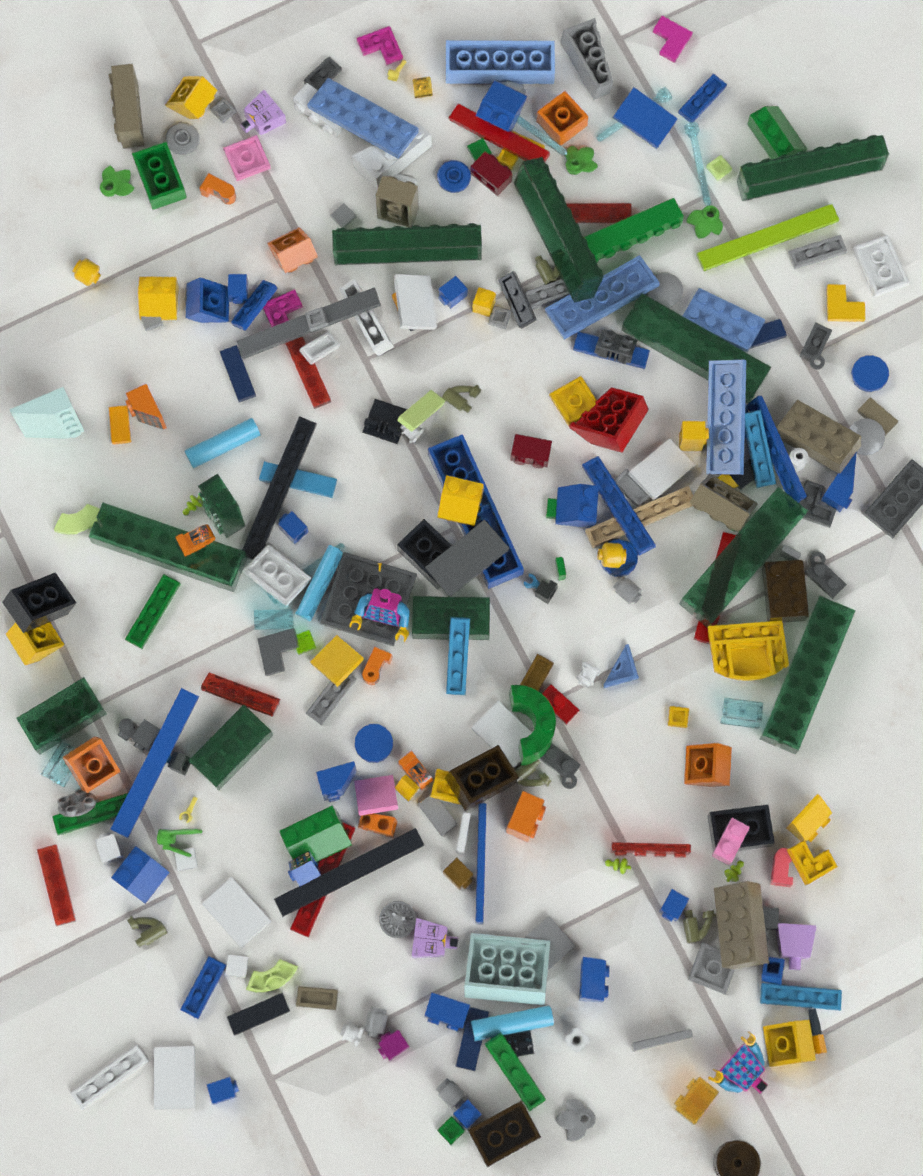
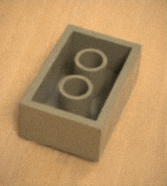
M382 176L375 195L377 218L413 228L419 210L418 186L410 181H399L393 176Z
M711 474L702 481L690 501L695 509L708 513L713 520L721 521L729 530L737 531L738 533L747 523L758 505L756 501Z

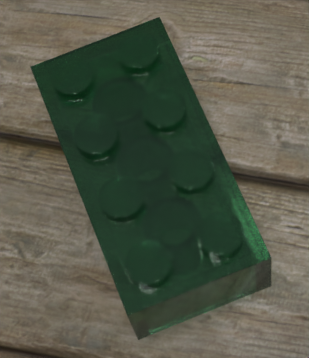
M218 474L198 485L200 490L198 496L204 511L210 520L213 519L214 527L220 535L224 534L228 538L246 527L238 503Z
M413 596L412 639L449 640L450 618L463 617L470 618L469 640H489L490 597Z
M83 677L16 719L35 751L41 755L107 715L88 681Z
M243 705L188 761L219 791L273 736V733Z

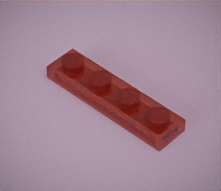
M558 203V223H617L632 216L631 203Z
M303 336L285 343L313 408L316 409L331 403L330 396L315 363L310 365L299 351L301 347L306 345Z
M210 672L201 685V690L271 717L274 716L280 705L281 699Z
M612 842L610 853H615V856H627V853H635V857H646L647 854H654V857L659 858L666 857V854H673L675 858H686V855L691 853V844Z
M55 844L38 849L37 852L56 926L75 922L76 917L58 845Z

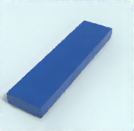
M578 332L573 351L603 358L594 353L599 337ZM635 347L631 363H626V365L645 369L650 350ZM610 351L608 352L607 358H603V359L609 360L608 357H609ZM612 352L610 360L614 361L615 353Z

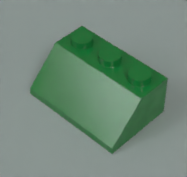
M764 106L750 114L747 125L776 167L807 151V147L778 106Z
M333 805L279 831L292 860L310 851L315 861L318 862L352 846L340 815Z

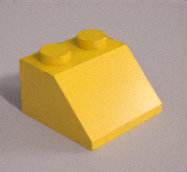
M184 76L165 106L188 119H199L204 115L208 104L214 100L217 89L203 76Z
M139 276L138 301L140 320H142L141 317H161V320H177L179 285L176 277Z
M446 475L437 518L475 527L484 484Z
M15 622L6 633L7 638L24 665L38 662L64 646L63 641L51 622L25 633L21 631Z
M817 794L786 829L799 841L805 840L806 842L808 840L811 843L818 835L816 830L820 826L824 828L831 821L829 816L832 814V811L822 797Z
M809 1020L763 1026L769 1067L816 1061Z

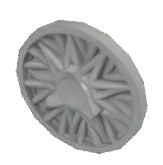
M177 123L169 128L166 134V142L169 149L178 155L192 153L197 148L200 140L197 129L188 123Z
M393 901L382 909L379 915V923L386 935L392 938H403L413 931L416 924V915L409 904L403 901Z

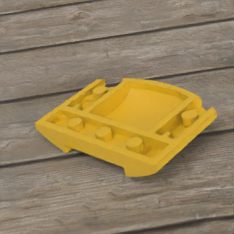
M782 621L707 627L713 669L717 674L730 679L751 681L771 677L789 666Z

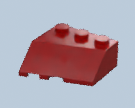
M611 387L595 402L596 405L589 411L583 412L581 414L582 417L576 423L572 422L569 428L590 444L622 453L649 408L642 395Z

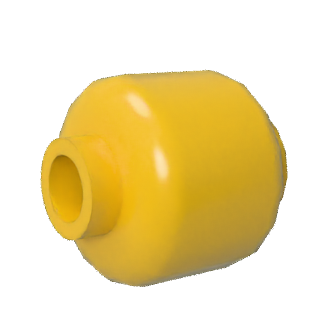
M87 258L79 259L72 271L74 272V278L86 286H90L92 283L96 284L101 277L99 265Z
M606 542L603 544L602 549H598L597 559L601 560L603 567L620 568L626 562V549H623V546L619 543Z

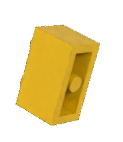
M682 421L679 431V448L682 451H702L703 445L707 444V439L709 438V428H705V421Z

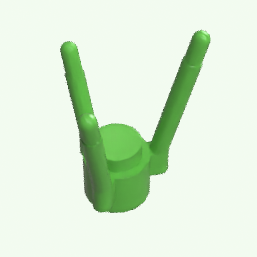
M159 829L157 843L158 845H163V850H170L191 857L190 853L172 847L171 844H175L176 835L199 834L203 831L198 829Z

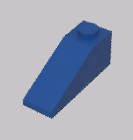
M857 452L843 471L837 474L821 499L822 502L837 509L836 511L841 512L843 508L847 509L852 502L850 497L854 487Z

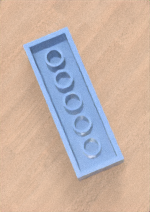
M446 40V84H493L495 80L500 83L502 81H511L518 84H554L555 41Z

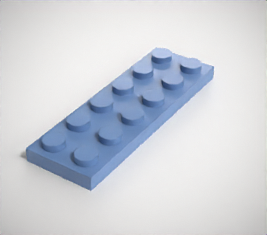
M327 78L307 104L310 110L397 159L400 158L419 132L418 127L330 78Z
M639 255L545 308V313L565 340L660 286L659 281Z
M746 360L709 361L707 422L709 438L707 439L706 474H744Z

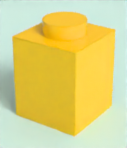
M478 287L473 301V312L490 317L496 302V292Z

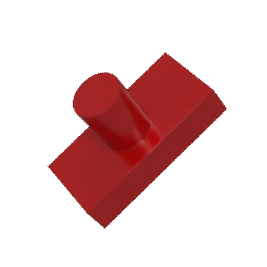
M552 684L542 693L552 705L555 715L565 725L580 711Z

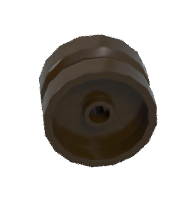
M734 1140L725 1142L718 1147L714 1154L713 1167L717 1176H758L761 1160L754 1146L746 1141ZM739 1159L741 1161L739 1162L740 1167H735V1160Z

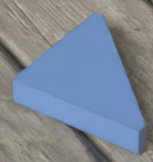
M629 644L625 646L603 685L604 688L639 679Z

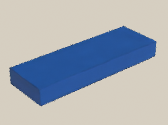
M713 73L679 109L678 114L693 124L724 91L727 84Z
M262 280L233 318L231 324L246 331L278 287L271 282Z
M208 956L180 1010L199 1020L227 965Z

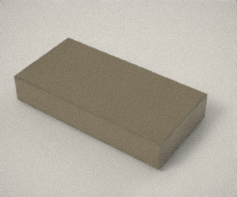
M871 397L857 411L863 418L877 421L882 426L885 436L899 422Z
M298 986L296 1007L336 1010L338 990Z

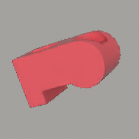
M781 848L774 854L770 885L789 888L793 885V877H788L789 863L792 860L787 852V848Z

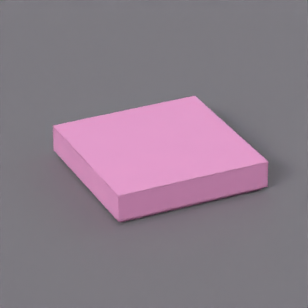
M257 135L223 148L237 181L271 169Z
M393 775L354 781L359 816L398 810Z

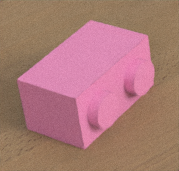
M731 818L712 857L730 865L750 827Z

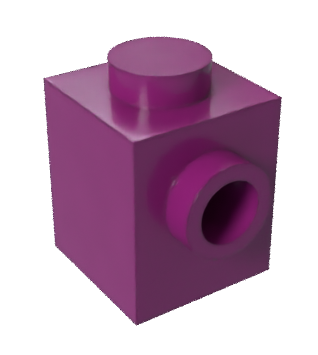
M397 1030L392 1034L389 1031L381 1036V1041L378 1043L380 1048L377 1050L383 1059L388 1058L391 1061L410 1047L400 1031Z

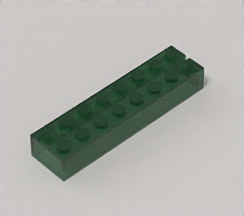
M871 135L866 139H853L848 143H835L825 148L821 146L807 152L802 150L793 155L784 154L775 159L766 158L757 163H745L740 167L737 185L742 201L882 171L889 152L883 135Z
M543 157L523 161L514 185L573 302L594 298L604 278L603 271L598 267L595 256L588 247L587 240L583 237L578 223L575 222L572 216L571 209L568 208L565 202L564 195L560 193L557 182L549 171V166L545 163Z
M469 223L460 226L457 224H449L448 226L434 224L429 227L413 225L404 228L402 226H394L392 228L378 226L373 229L357 227L348 230L346 228H338L332 230L334 265L482 260L481 225Z
M643 293L622 325L621 331L708 381L709 361L746 360V403L754 399L771 370L769 365Z
M778 487L684 595L679 605L691 615L695 612L697 614L695 618L706 627L711 626L799 524L808 510Z
M104 502L96 517L98 522H94L88 536L93 544L231 592L235 591L248 559L245 551L216 541L194 553L184 556L175 536L188 533L187 531Z
M818 597L764 726L760 740L774 746L779 743V748L795 755L799 751L856 610L825 597Z

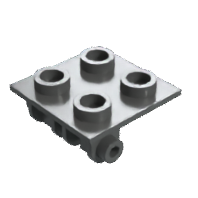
M602 330L594 353L598 354L597 356L607 358L610 351L608 357L610 360L612 352H614V361H616L619 354L617 362L631 363L638 340L629 335L616 334L612 330Z

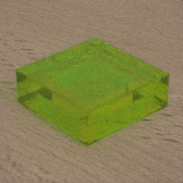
M310 630L297 634L299 648H296L298 655L317 649Z

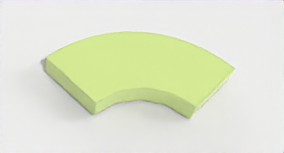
M86 504L78 513H62L54 531L60 534L71 535L91 529L102 519L105 511Z
M279 959L277 964L270 970L263 972L253 971L246 990L257 993L274 991L291 980L298 966Z

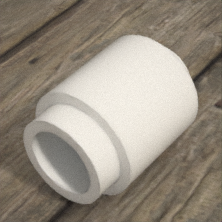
M795 448L789 455L795 471L803 470L809 458L808 453L802 448Z

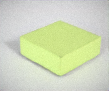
M722 155L706 166L717 181L732 171V167Z

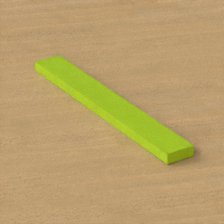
M829 204L701 251L696 256L704 272L839 222V217L833 204Z

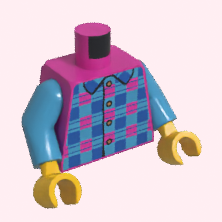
M374 589L372 594L369 593L360 598L355 610L356 615L351 618L350 628L352 623L356 622L359 624L357 629L359 630L362 625L361 616H364L363 618L396 627L400 626L395 639L398 641L400 635H403L404 642L409 636V631L406 627H408L410 611L402 602L399 594L391 593L388 589Z
M748 1031L749 1038L747 1040L741 1036V1040L745 1044L739 1047L719 1071L713 1069L716 1073L715 1077L708 1076L709 1080L717 1083L725 1091L746 1092L752 1086L761 1094L768 1086L760 1078L761 1074L765 1071V1062L761 1049L756 1042V1037L750 1031Z

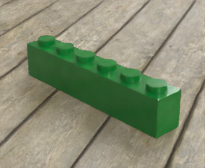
M672 198L576 240L574 250L583 267L587 265L592 266L598 263L600 259L611 258L616 252L626 251L634 244H642L650 237H658L668 229L680 227L684 215L675 198Z

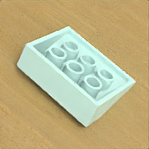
M64 387L10 409L19 428L27 438L68 439L70 437L76 438L84 432L79 417Z
M471 933L464 998L545 1005L550 941Z

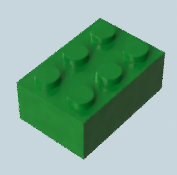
M167 142L132 153L152 210L187 198Z

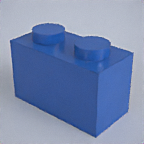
M431 993L424 1017L428 1018L427 1022L439 1025V1022L447 1024L446 1028L458 1032L459 1028L463 1029L470 1005Z

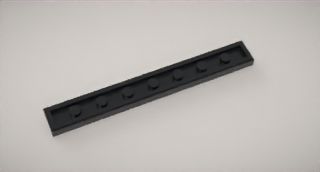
M299 416L240 553L241 556L253 560L265 548L317 423Z
M415 828L275 898L274 901L282 917L425 845Z

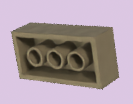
M133 63L111 66L112 73H109V82L112 86L110 94L114 104L112 106L113 117H115L114 131L117 134V141L121 142L123 149L145 146L138 79Z
M798 399L776 427L783 442L794 448L804 449L809 457L836 473L843 471L861 447V436Z
M744 881L714 888L722 968L741 969L768 964L769 958L760 883Z

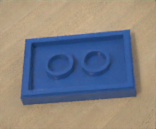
M633 87L613 116L616 121L656 149L678 120L677 117L635 87Z

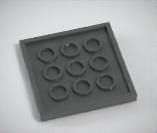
M344 552L320 624L394 646L396 642L395 635L400 626L388 625L361 616L362 625L357 630L359 624L354 622L350 628V621L356 615L355 610L360 598L369 593L372 594L374 589H388L391 593L399 594L402 602L407 606L417 573L383 563L381 565V572H379L378 563L380 562Z

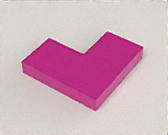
M661 16L653 29V33L667 40L659 55L675 63L692 37L693 32L664 16Z
M390 26L357 38V43L363 56L380 50L386 65L403 59Z
M294 289L269 300L263 307V310L271 327L289 321L286 314L303 308V305Z

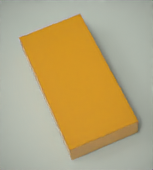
M127 405L109 407L112 444L131 443L129 409Z

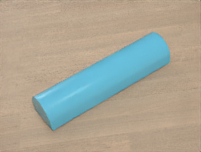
M250 418L184 452L192 467L196 468L261 435L253 418Z
M328 545L295 613L297 616L307 621L312 620L342 559L343 552L340 549Z
M550 1005L471 1021L474 1041L490 1039L501 1032L505 1036L554 1025Z

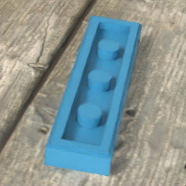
M761 410L745 413V436L756 488L774 485L776 480Z
M264 461L259 480L271 483L278 465ZM298 470L290 488L333 498L337 479Z
M450 618L446 694H466L470 618Z
M761 983L760 1004L841 1011L842 990Z

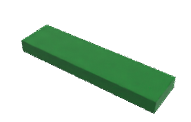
M163 574L126 636L125 641L140 649L144 648L179 589L180 582Z
M128 793L96 802L92 810L80 816L68 817L62 814L52 816L57 835H63L116 818Z
M502 1032L484 1043L529 1112L546 1101L545 1096Z

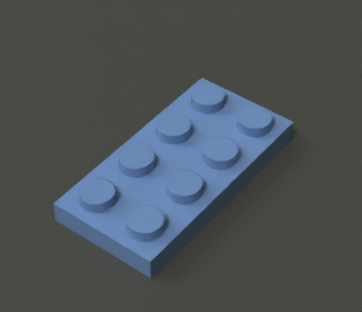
M698 288L681 318V321L730 345H734L747 353L765 323V319L701 288Z

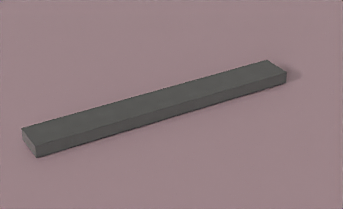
M373 287L323 308L328 326L377 308L381 306L377 290ZM304 314L237 341L241 357L246 359L312 332L309 329L306 315Z

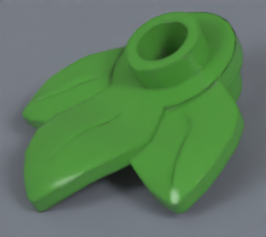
M574 145L570 146L565 153L567 171L572 175H577L581 171L588 173L594 171L598 167V164L592 161L594 149L583 147L578 150Z
M108 166L102 172L101 193L107 197L114 196L115 194L126 196L132 193L134 186L129 184L131 178L130 170L115 172L112 166Z
M712 205L706 206L702 210H694L686 221L688 224L695 225V234L699 239L707 237L711 232L715 235H720L723 229V223L719 219V210ZM711 213L713 217H708L707 214Z

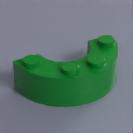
M511 685L509 697L512 712H520L527 715L534 726V731L528 737L522 738L519 741L518 750L521 766L537 761L550 748L556 728V716L548 699L539 691L524 685Z

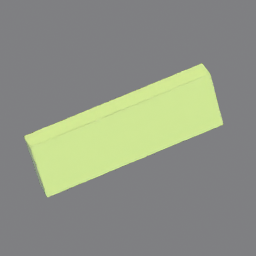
M430 390L401 414L397 421L413 432L444 405L445 400Z

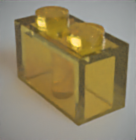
M698 1077L696 1080L692 1078L686 1086L688 1089L684 1096L680 1094L674 1102V1105H676L674 1111L692 1125L698 1122L719 1093L701 1077Z

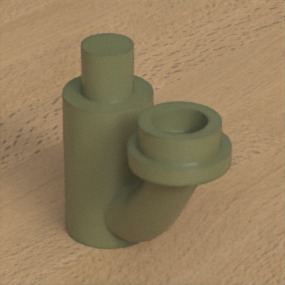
M557 250L551 255L552 261L556 262L553 271L547 260H543L541 255L535 258L537 262L536 268L545 285L556 281L561 273L562 259L565 257L564 252L561 250Z
M459 385L448 388L442 398L459 411L464 410L469 413L472 407L467 404L468 400L459 395V393H470V397L476 398L482 389L479 388V385H475V387Z
M539 759L531 764L519 766L515 770L519 776V779L516 781L518 785L526 787L545 785L548 787L552 781L545 773L538 775L540 779H527L537 770L535 767L541 763Z
M692 910L684 911L685 919H683L687 944L700 942L708 934L713 918L717 917L714 910L702 912V919H705V922L700 930L698 929L697 918L693 917Z
M131 915L127 920L133 930L139 929L140 924L151 926L140 934V938L135 940L138 947L144 944L148 946L168 933L163 923L155 918H134Z

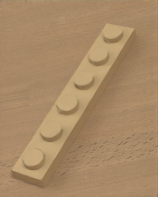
M689 486L633 510L645 527L692 507L693 504L690 501L693 494ZM615 518L585 530L592 549L625 535Z

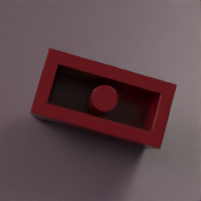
M486 151L470 166L471 175L496 196H499L512 182V171L507 166L501 165L494 155H489Z
M515 434L510 461H514L517 465L530 464L539 469L548 467L552 440Z

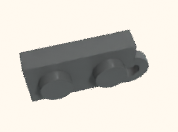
M816 322L801 351L800 357L809 360L810 366L813 369L819 370L825 364V359L821 356V353L831 335L832 329ZM814 360H820L821 364L816 365Z
M815 552L810 557L812 565L805 571V574L833 599L847 584L824 564L826 560L824 554ZM817 556L820 557L821 562H815L814 558Z
M551 743L550 748L539 760L562 776L561 783L564 788L572 789L577 784V778L574 774L581 764ZM572 778L573 783L568 785L566 779Z

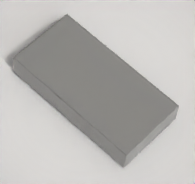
M626 468L614 481L621 492L638 508L644 505L650 497L629 476V470Z
M429 796L418 804L441 837L457 826V823L439 799Z

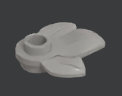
M570 1099L566 1101L568 1110L561 1112L555 1121L559 1126L568 1129V1141H576L583 1138L586 1130L594 1126L596 1116L592 1110L585 1108L581 1101ZM583 1115L588 1116L587 1123L582 1121Z

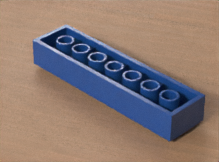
M463 434L428 448L429 459L442 488L446 475L484 484L475 527L485 520L509 547V550L481 572L487 588H493L523 575L524 568ZM459 523L464 536L475 528L474 526Z

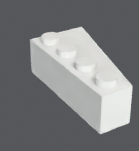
M419 123L414 125L419 128L418 134L399 159L372 145L352 155L354 168L378 189L382 176L388 177L400 173L432 146L431 134Z

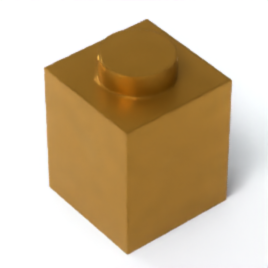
M457 857L443 870V874L459 890L462 887L466 889L473 882L471 878L474 874Z

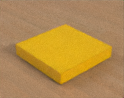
M582 376L549 394V397L568 426L572 422H577L582 417L581 414L594 407L597 401Z
M336 635L310 663L338 687L364 658Z

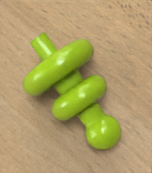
M190 495L192 502L188 501L186 503L188 507L183 509V515H189L191 510L196 511V505L198 507L203 506V503L200 501L201 495L198 497Z
M618 858L614 862L609 859L605 861V865L607 867L613 866L614 871H618L620 868L621 874H625L627 869L631 870V866L628 865L626 858H623L621 862Z
M739 860L737 865H731L730 869L724 871L727 882H730V880L733 882L739 881L740 868L744 866L742 860Z

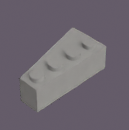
M595 18L565 29L560 41L593 100L610 94L613 85Z

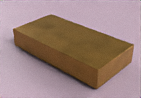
M537 654L520 685L539 691L554 662Z

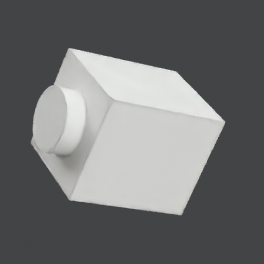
M110 832L104 833L99 836L100 839L95 840L104 865L124 859L115 834Z

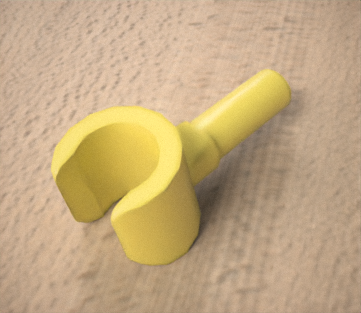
M402 60L396 70L389 69L387 79L397 81L401 69L407 62Z
M193 796L186 812H182L179 815V820H182L183 816L187 814L189 816L187 823L192 821L193 816L191 813L198 798Z

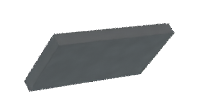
M911 459L863 514L892 539L923 505V467Z
M483 520L427 565L425 569L445 593L452 597L509 550V547L491 526Z

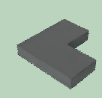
M328 56L304 79V83H308L316 90H319L327 78L334 79L342 71V67Z
M806 480L803 489L807 497L798 503L794 516L830 528L837 509L820 504L819 500L824 486Z
M294 628L257 638L265 675L270 676L285 671L282 652L299 648Z

